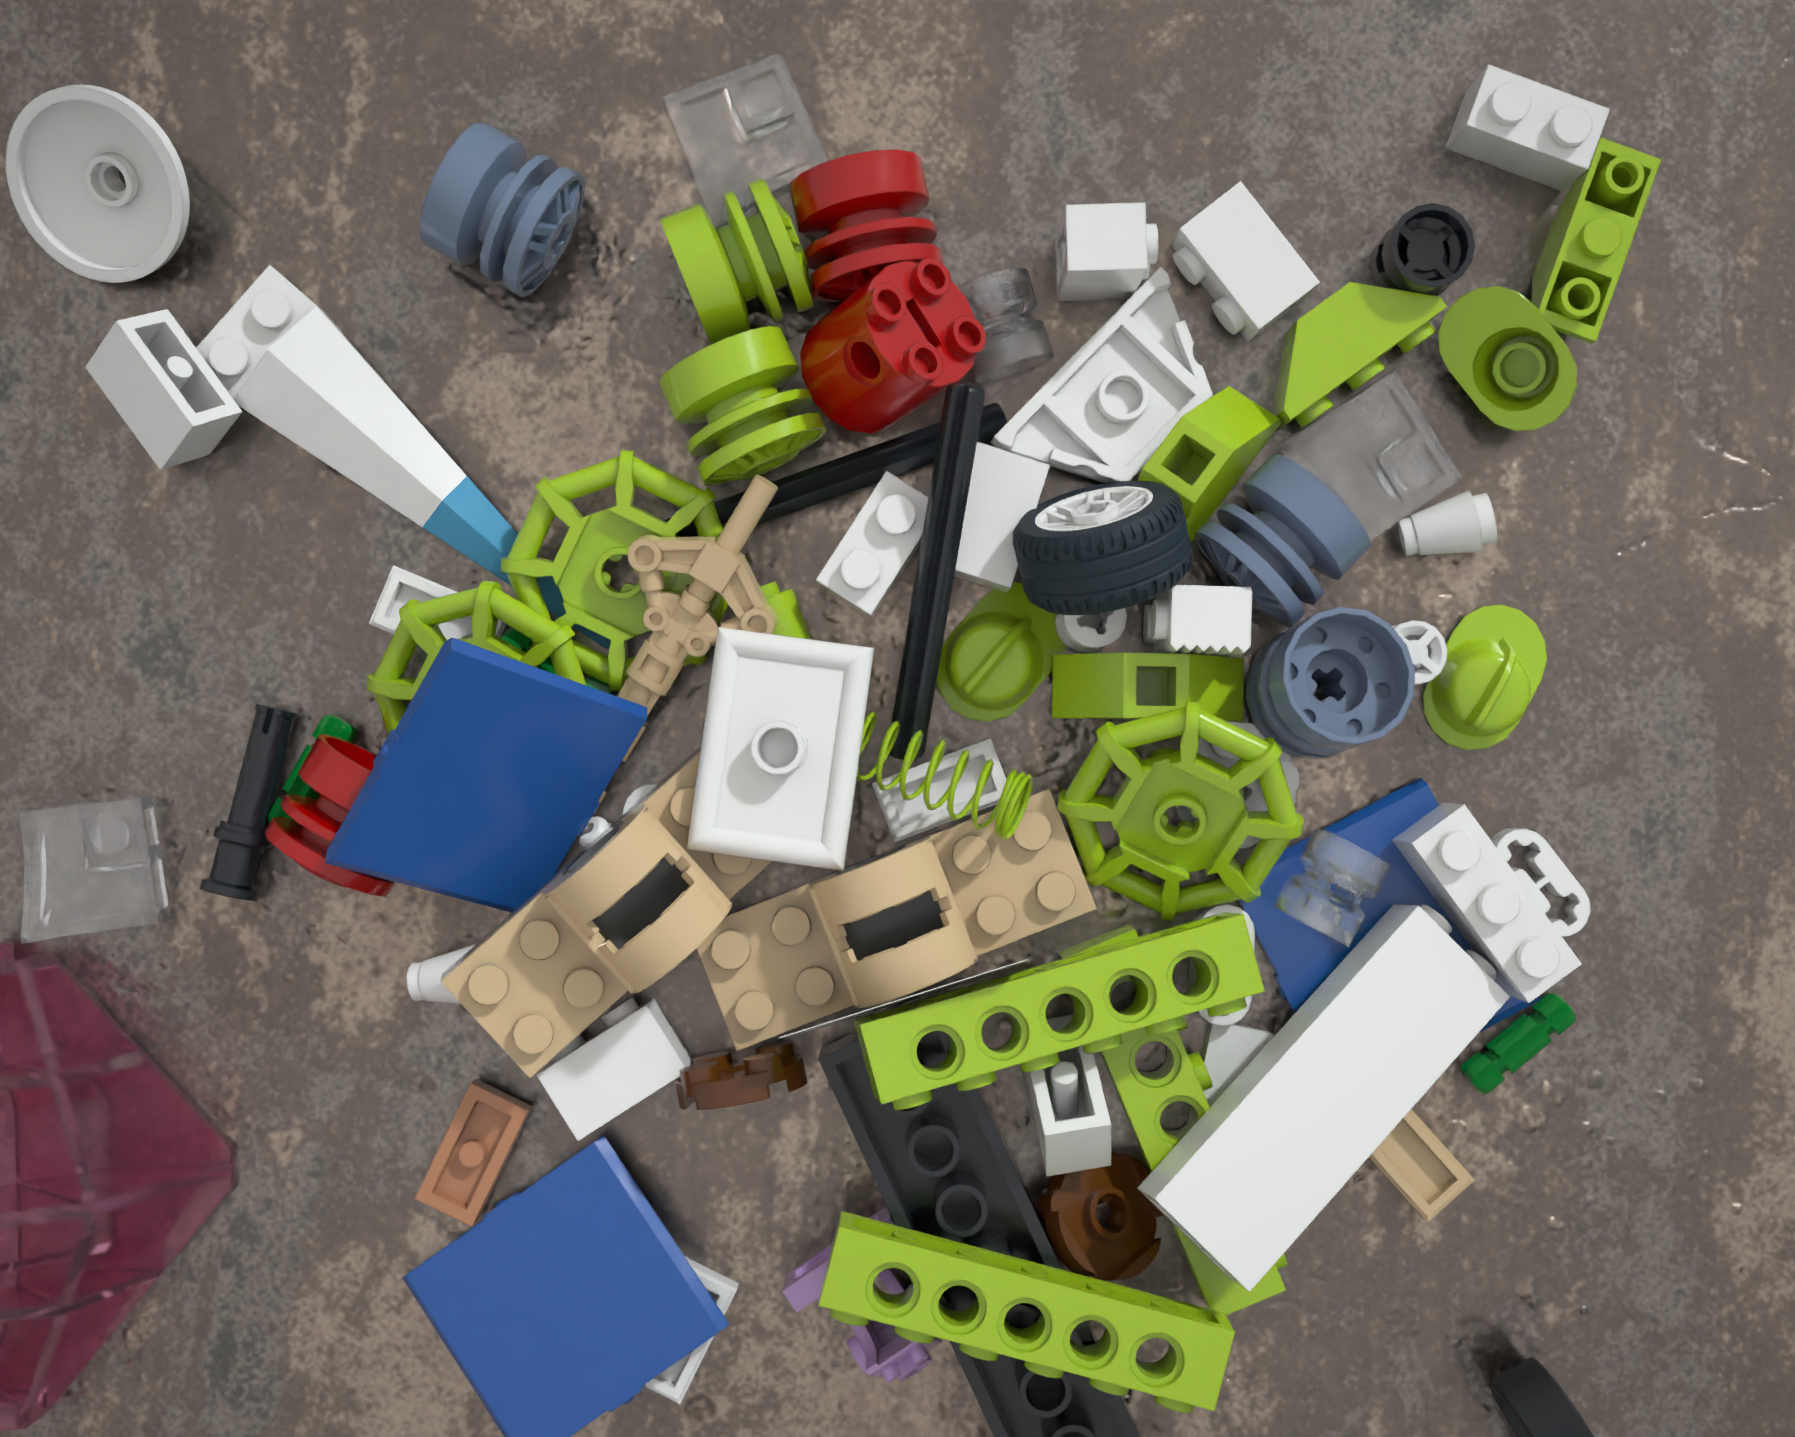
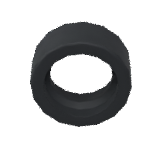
M1530 1357L1490 1382L1491 1392L1517 1437H1594L1563 1389L1538 1360Z

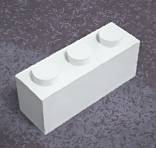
M1442 803L1392 840L1472 950L1494 967L1498 974L1494 980L1509 996L1530 1003L1582 965L1465 804Z

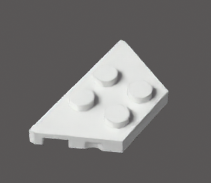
M1160 267L994 436L991 443L996 448L1102 483L1131 481L1142 470L1179 419L1213 395L1203 366L1198 364L1193 356L1194 342L1186 321H1180L1168 289L1171 286V281L1168 273Z

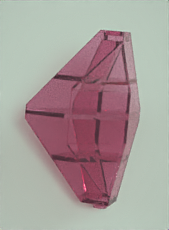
M0 942V1430H22L28 1428L57 1404L235 1186V1160L232 1144L52 952L14 954L13 942Z

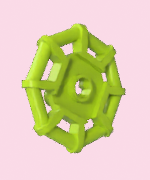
M621 450L618 457L551 480L544 476L535 484L538 492L508 556L501 558L500 570L507 573L516 600L550 620L551 617L536 577L553 576L555 584L559 586L562 594L563 606L566 611L564 615L553 622L561 627L568 624L571 628L578 624L611 640L609 653L606 656L572 639L582 672L608 684L612 692H620L629 676L626 672L636 657L628 658L627 640L651 630L643 622L644 612L648 608L645 592H641L640 582L638 581L637 585L627 582L621 590L613 588L610 585L612 574L604 570L608 559L616 562L620 561L624 555H627L631 544L644 535L679 537L677 532L692 521L698 537L715 536L718 538L723 530L713 502L717 496L709 487L702 490L637 458L635 451ZM616 485L617 505L582 517L571 501ZM636 486L681 509L666 522L633 506ZM555 516H557L570 528L555 560L536 557ZM662 570L665 585L662 591L682 594L688 584H691L694 577L689 574ZM716 591L708 612L713 615L719 625L728 607V603ZM532 640V644L529 646V648L531 649L539 643ZM688 653L684 659L685 664L683 666L692 663L700 666L709 657L707 653L701 657H694Z
M487 580L482 581L477 588L423 602L415 599L409 600L399 609L401 620L376 672L367 676V690L375 695L389 735L391 730L396 729L407 709L404 700L413 699L442 645L447 641L439 628V624L472 616V633L458 640L538 668L539 664L550 658L556 675L586 685L572 641V637L576 634L568 624L561 627L503 592L500 583ZM498 619L539 644L525 653L495 635ZM417 645H419L428 656L417 678L414 679L407 677L404 672Z
M1186 701V706L1183 708L1118 725L1108 721L1096 730L1098 739L1069 788L1062 790L1058 794L1057 803L1058 811L1066 816L1084 866L1082 872L1086 882L1092 887L1102 885L1160 913L1161 920L1174 921V916L1241 899L1246 903H1250L1260 897V886L1290 841L1302 835L1304 818L1296 812L1280 761L1282 747L1274 738L1262 739L1200 709V702ZM1180 736V750L1178 751L1172 748H1161L1153 752L1149 758L1142 760L1134 747ZM1198 737L1240 757V759L1228 768L1197 753L1199 748ZM1113 763H1115L1118 769L1127 775L1113 798L1096 794ZM1257 778L1268 810L1248 811L1244 799L1243 787L1254 782ZM1178 805L1191 808V814L1197 819L1193 823L1182 820L1175 827L1168 824L1169 813L1166 810ZM1111 821L1114 831L1116 829L1119 835L1120 844L1111 849L1104 850L1095 822ZM1247 836L1261 838L1244 864L1239 863L1233 858ZM1133 864L1163 879L1162 886L1126 868ZM1206 869V875L1218 873L1221 877L1181 888L1179 884L1181 881L1189 880L1191 872Z

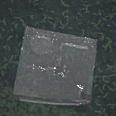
M781 53L662 97L665 112L692 175L704 210L716 229L728 224L723 193L733 190L743 214L746 215L755 210L747 183L763 178L771 194L776 199L789 193L790 182L802 172L828 161Z
M1396 371L1384 375L1325 415L1274 446L1279 455L1299 463L1328 486L1355 514L1366 530L1370 541L1462 479V476Z
M152 795L36 808L19 812L24 858V903L20 932L22 943L114 929L156 925L170 920Z

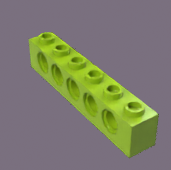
M1223 912L855 1018L853 1021L874 1097L881 1104L892 1102L894 1110H903L931 1101L933 1099L931 1090L956 1083L958 1091H967L989 1085L997 1080L995 1071L1020 1064L1022 1072H1031L1053 1066L1060 1062L1058 1052L1083 1045L1084 1053L1087 1054L1115 1048L1123 1044L1121 1034L1145 1027L1147 1035L1176 1030L1185 1026L1183 1015L1207 1009L1210 1017L1234 1013L1247 1007L1245 997L1265 992L1244 914ZM1188 957L1196 966L1197 978L1192 988L1184 993H1179L1173 984L1172 974L1176 964ZM1128 975L1135 985V999L1127 1009L1116 1011L1110 1003V988L1118 978ZM1067 994L1074 1005L1072 1020L1065 1027L1054 1030L1048 1025L1046 1020L1047 1005L1055 996ZM1005 1012L1012 1024L1011 1035L1003 1045L989 1048L982 1039V1026L985 1020L992 1014ZM932 1031L944 1032L949 1041V1051L946 1058L935 1066L921 1065L917 1058V1046L921 1038Z
M1125 924L1058 952V954L1063 959L1138 937L1135 928ZM1128 975L1118 978L1112 984L1109 999L1117 985L1126 981H1132ZM1184 1015L1185 1026L1155 1035H1147L1145 1027L1121 1034L1123 1044L1100 1052L1150 1173L1210 1108L1203 1092L1213 1087L1209 1073L1198 1051L1187 1054L1179 1035V1031L1188 1028ZM1151 1041L1164 1043L1167 1048V1058L1158 1070L1144 1072L1137 1069L1135 1058L1137 1051L1142 1045ZM1176 1101L1187 1102L1191 1105L1193 1117L1183 1128L1167 1130L1161 1127V1114L1167 1105ZM1171 1222L1208 1309L1229 1315L1286 1291L1278 1269L1288 1266L1284 1254L1249 1292L1230 1280Z
M841 1211L821 1285L818 1305L830 1309L829 1315L846 1324L866 1326L870 1319L895 1326L894 1332L910 1341L932 1343L934 1337L960 1343L959 1349L963 1353L981 1360L996 1361L999 1354L1024 1360V1366L1028 1370L1045 1377L1062 1378L1065 1371L1090 1378V1385L1109 1394L1125 1396L1128 1394L1129 1389L1154 1395V1401L1159 1405L1181 1413H1192L1194 1406L1215 1411L1235 1335V1330L1225 1313L844 1211ZM898 1268L905 1271L910 1276L912 1282L902 1293L887 1294L877 1287L874 1281L875 1278L885 1269ZM952 1286H965L976 1294L974 1303L963 1311H951L945 1308L939 1301L943 1292ZM1020 1303L1032 1304L1041 1311L1038 1320L1027 1328H1015L1005 1321L1007 1312L1013 1306ZM1084 1321H1097L1105 1326L1103 1336L1094 1344L1079 1345L1070 1339L1074 1328ZM1161 1338L1169 1342L1167 1353L1156 1362L1148 1363L1136 1358L1138 1348L1148 1339Z

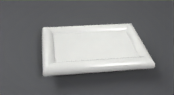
M718 627L687 849L844 871L874 648Z

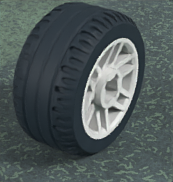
M1152 481L1110 482L1059 495L1037 505L1036 509L1029 510L1020 519L1013 531V547L1024 592L1031 603L1054 614H1098L1143 603L1167 592L1177 585L1192 564V547L1190 545L1183 504L1176 492L1163 484Z

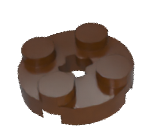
M780 1041L756 1047V1055L732 1061L731 1051L715 1052L693 1059L694 1065L680 1069V1077L675 1080L679 1108L686 1110L693 1102H696L697 1110H710L770 1098L769 1084L786 1080L788 1092L797 1090L808 1083L803 1055L795 1054L792 1041Z
M1111 1151V1166L1053 1175L1050 1178L1048 1188L1044 1189L1038 1196L1037 1213L1040 1220L1045 1224L1049 1242L1059 1260L1071 1272L1103 1281L1126 1280L1143 1272L1156 1257L1162 1237L1154 1238L1157 1229L1156 1217L1164 1216V1214L1137 1189L1150 1173L1136 1158L1128 1154L1118 1155ZM1108 1203L1112 1212L1107 1216V1222L1110 1226L1109 1231L1098 1223L1096 1217L1097 1204Z

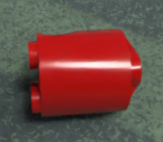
M931 258L923 259L919 263L903 261L883 268L821 318L807 332L800 351L802 378L811 394L812 400L830 420L850 431L871 434L890 428L945 391L949 384L958 382L972 368L976 354L984 348L986 333L982 324L975 319L967 298L952 282L949 271L941 262Z

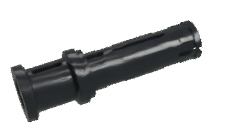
M259 704L255 706L256 713L228 820H221L220 825L215 827L213 834L219 842L210 876L201 880L199 888L209 893L248 901H258L260 890L255 887L264 850L272 848V843L268 841L265 835L268 813L273 805L294 720L297 719L298 715L297 713Z

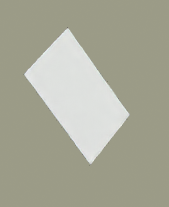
M1028 959L779 1038L805 1034L1025 964Z

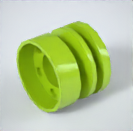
M763 178L747 183L756 213L747 217L744 216L733 190L723 193L728 224L717 229L699 203L660 219L711 345L730 336L751 330L746 303L756 298L760 300L767 314L775 323L783 320V314L775 291L781 288H787L798 313L813 308V301L809 291V266L787 210L783 209L771 194Z
M767 326L751 329L718 341L681 360L666 371L658 381L678 425L708 422V425L694 434L686 443L692 457L708 456L697 467L705 486L720 485L737 479H749L755 475L769 472L795 458L800 451L819 440L826 433L825 425L819 413L801 414L813 403L808 389H793L779 393L777 391L799 371L780 327Z

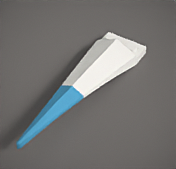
M269 265L196 347L237 405L511 586L507 573L500 571L501 558L508 556L518 533L406 407L328 315L281 273ZM553 576L536 577L548 611L557 617L566 613L563 606L564 600L559 586L555 584ZM575 624L573 626L602 647L610 648V639L581 625Z

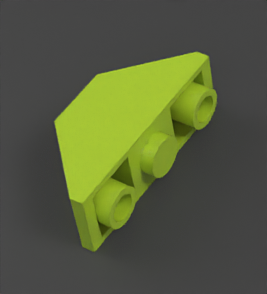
M1602 137L1599 138L1589 169L1573 182L1553 218L1532 276V303L1555 331L1590 344L1596 342L1662 159Z
M1349 282L1299 318L1285 333L1272 413L1281 419V424L1277 429L1280 430L1294 419H1296L1301 428H1304L1334 406L1327 395L1347 382L1350 388L1355 391L1384 370L1385 367L1378 358L1398 345L1402 352L1406 354L1434 334L1436 329L1430 321L1447 308L1441 297Z
M1228 386L1179 419L1142 468L1138 481L1157 482L1177 493L1183 504L1191 544L1194 540L1195 532L1209 520L1280 426L1281 419Z
M1171 653L1053 654L1051 718L1137 720L1183 708L1186 706V701L1200 702V709L1225 721L1243 722L1244 658Z

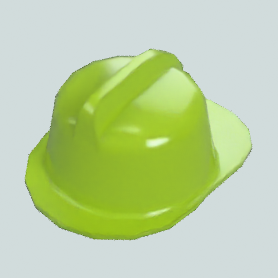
M1501 286L1476 288L1460 296L1445 312L1438 332L1440 355L1449 372L1474 401L1480 411L1493 423L1513 431L1536 430L1555 421L1569 407L1577 388V365L1562 338L1538 308L1520 292Z
M1013 582L1008 593L993 589L980 599L942 646L936 682L940 695L950 708L970 720L990 722L1008 717L1022 706L1052 671V655L1063 654L1066 646L1057 635L1055 626L1057 614L1047 612L1031 603L1024 592L1022 583Z
M1505 605L1482 606L1464 616L1446 643L1447 660L1441 673L1426 683L1423 692L1424 715L1432 731L1449 745L1465 750L1485 749L1504 740L1520 722L1542 680L1547 662L1545 640L1537 624L1521 610Z

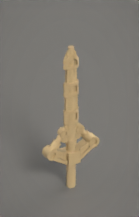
M755 475L718 538L715 536L657 537L655 535H644L631 544L627 552L628 561L638 571L641 592H645L648 608L644 612L643 622L653 632L649 639L646 638L626 673L629 676L617 697L647 707L648 716L661 695L665 696L685 664L684 659L687 654L701 657L711 647L715 646L718 627L767 634L773 633L778 623L777 614L768 604L745 558L746 555L740 551L778 490L775 484L762 476ZM662 570L689 574L694 577L689 587H686L682 594L662 591L665 588ZM716 591L723 596L737 616L721 622V626L718 625L713 615L708 612ZM642 726L622 761L625 762L645 730L644 726ZM605 791L598 800L600 803L606 795Z

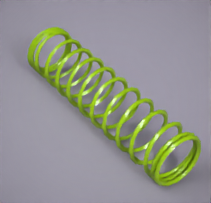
M875 712L869 713L864 720L860 754L873 732L876 723ZM898 721L893 722L889 726L875 766L864 776L859 774L858 767L857 781L863 782L873 777L876 773V781L882 791L890 790L900 782V792L906 801L916 798L923 792V799L927 810L933 811L942 806L947 800V810L951 820L962 818L971 809V820L976 830L987 827L996 817L994 834L996 838H1001L1002 841L1008 840L1017 829L1028 805L1033 787V778L1030 774L1026 775L1025 772L1018 774L1016 769L1011 770L997 805L983 823L978 824L977 812L980 796L994 765L993 760L990 759L986 761L973 796L960 813L954 814L953 801L955 789L970 756V752L967 749L960 755L950 786L944 795L934 805L930 804L931 780L940 765L946 749V742L942 740L939 741L932 754L925 779L913 794H906L907 771L920 748L923 738L921 730L913 735L899 774L890 784L884 785L882 783L883 763L896 741L900 727Z

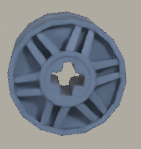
M485 122L474 123L457 138L446 153L432 179L423 203L419 222L420 240L427 247L461 265L473 263L480 257V272L485 278L492 282L503 280V285L520 297L531 295L546 280L569 243L583 204L585 181L580 173L569 167L557 169L554 160L544 154L534 156L526 163V149L522 142Z
M1272 454L1243 484L1241 489L1254 515L1235 504L1224 503L1217 512L1221 525L1206 521L1195 532L1194 539L1202 553L1212 564L1217 575L1227 586L1251 587L1252 607L1260 610L1278 624L1292 628L1305 613L1300 601L1315 605L1323 595L1318 580L1309 568L1328 578L1339 580L1368 551L1371 542L1366 530L1355 514L1318 477L1299 463L1283 455Z
M1338 607L1312 615L1297 626L1277 635L1262 647L1247 672L1245 699L1253 724L1265 738H1274L1282 747V751L1290 756L1317 760L1382 738L1403 720L1414 698L1415 669L1406 643L1388 622L1367 610ZM1316 682H1317V683L1319 684V686H1320V688L1317 690V693H1316L1317 698L1313 695V693L1316 691L1317 686H1318V685L1316 684Z

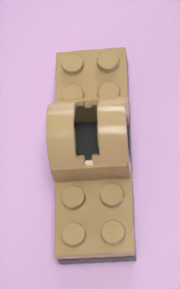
M701 747L442 974L440 982L529 1078L536 1074L627 991L635 994L648 988L689 956L729 913L732 907L730 899L772 862L769 860L687 849Z
M1044 788L1030 795L1024 815L1014 834L1008 840L1002 841L1001 838H996L994 834L996 817L987 827L981 830H976L971 818H968L844 867V871H834L728 913L718 927L697 947V951L736 1050L739 1051L853 1005L857 1008H866L921 990L968 968L977 962V956L1097 909L1050 789ZM993 809L977 815L978 824L983 823Z

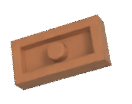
M478 1079L472 1081L414 1199L472 1227L478 1221L533 1106Z

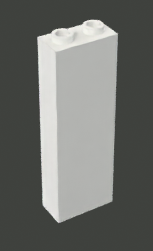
M1393 904L1137 1188L1230 1280L1249 1292L1510 998L1494 981L1498 976L1494 967L1472 950L1464 951L1449 936L1452 932V927L1448 921L1427 905Z

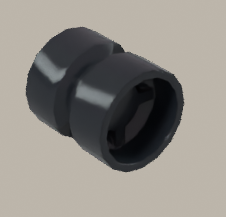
M1435 203L1416 206L1405 213L1393 225L1372 251L1369 264L1372 284L1378 287L1439 296L1463 276L1472 262L1475 242L1471 227L1460 213L1449 206Z

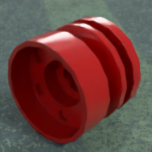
M893 149L873 150L846 155L808 169L790 182L789 192L798 231L806 236L821 237L805 248L804 251L809 268L816 270L810 274L809 279L812 297L820 301L843 302L883 268L903 261L919 263L923 259L931 258L944 265L941 249L934 244H930L937 235L936 225L929 219L913 217L927 207L930 199L921 158L914 152Z
M326 734L319 735L298 772L301 779L320 794L318 800L296 794L286 795L280 805L284 812L293 819L280 816L273 818L265 831V835L268 841L282 853L319 878L369 895L386 897L390 894L396 882L325 864L327 849L373 770V761L377 754L337 737Z

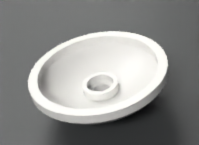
M80 84L47 91L34 98L20 112L12 126L7 142V182L13 203L22 222L45 252L61 265L81 276L110 283L128 282L147 276L160 269L174 256L182 243L188 226L190 210L189 189L181 160L173 144L158 123L146 111L117 92L94 85ZM118 169L123 174L126 185L120 180Z

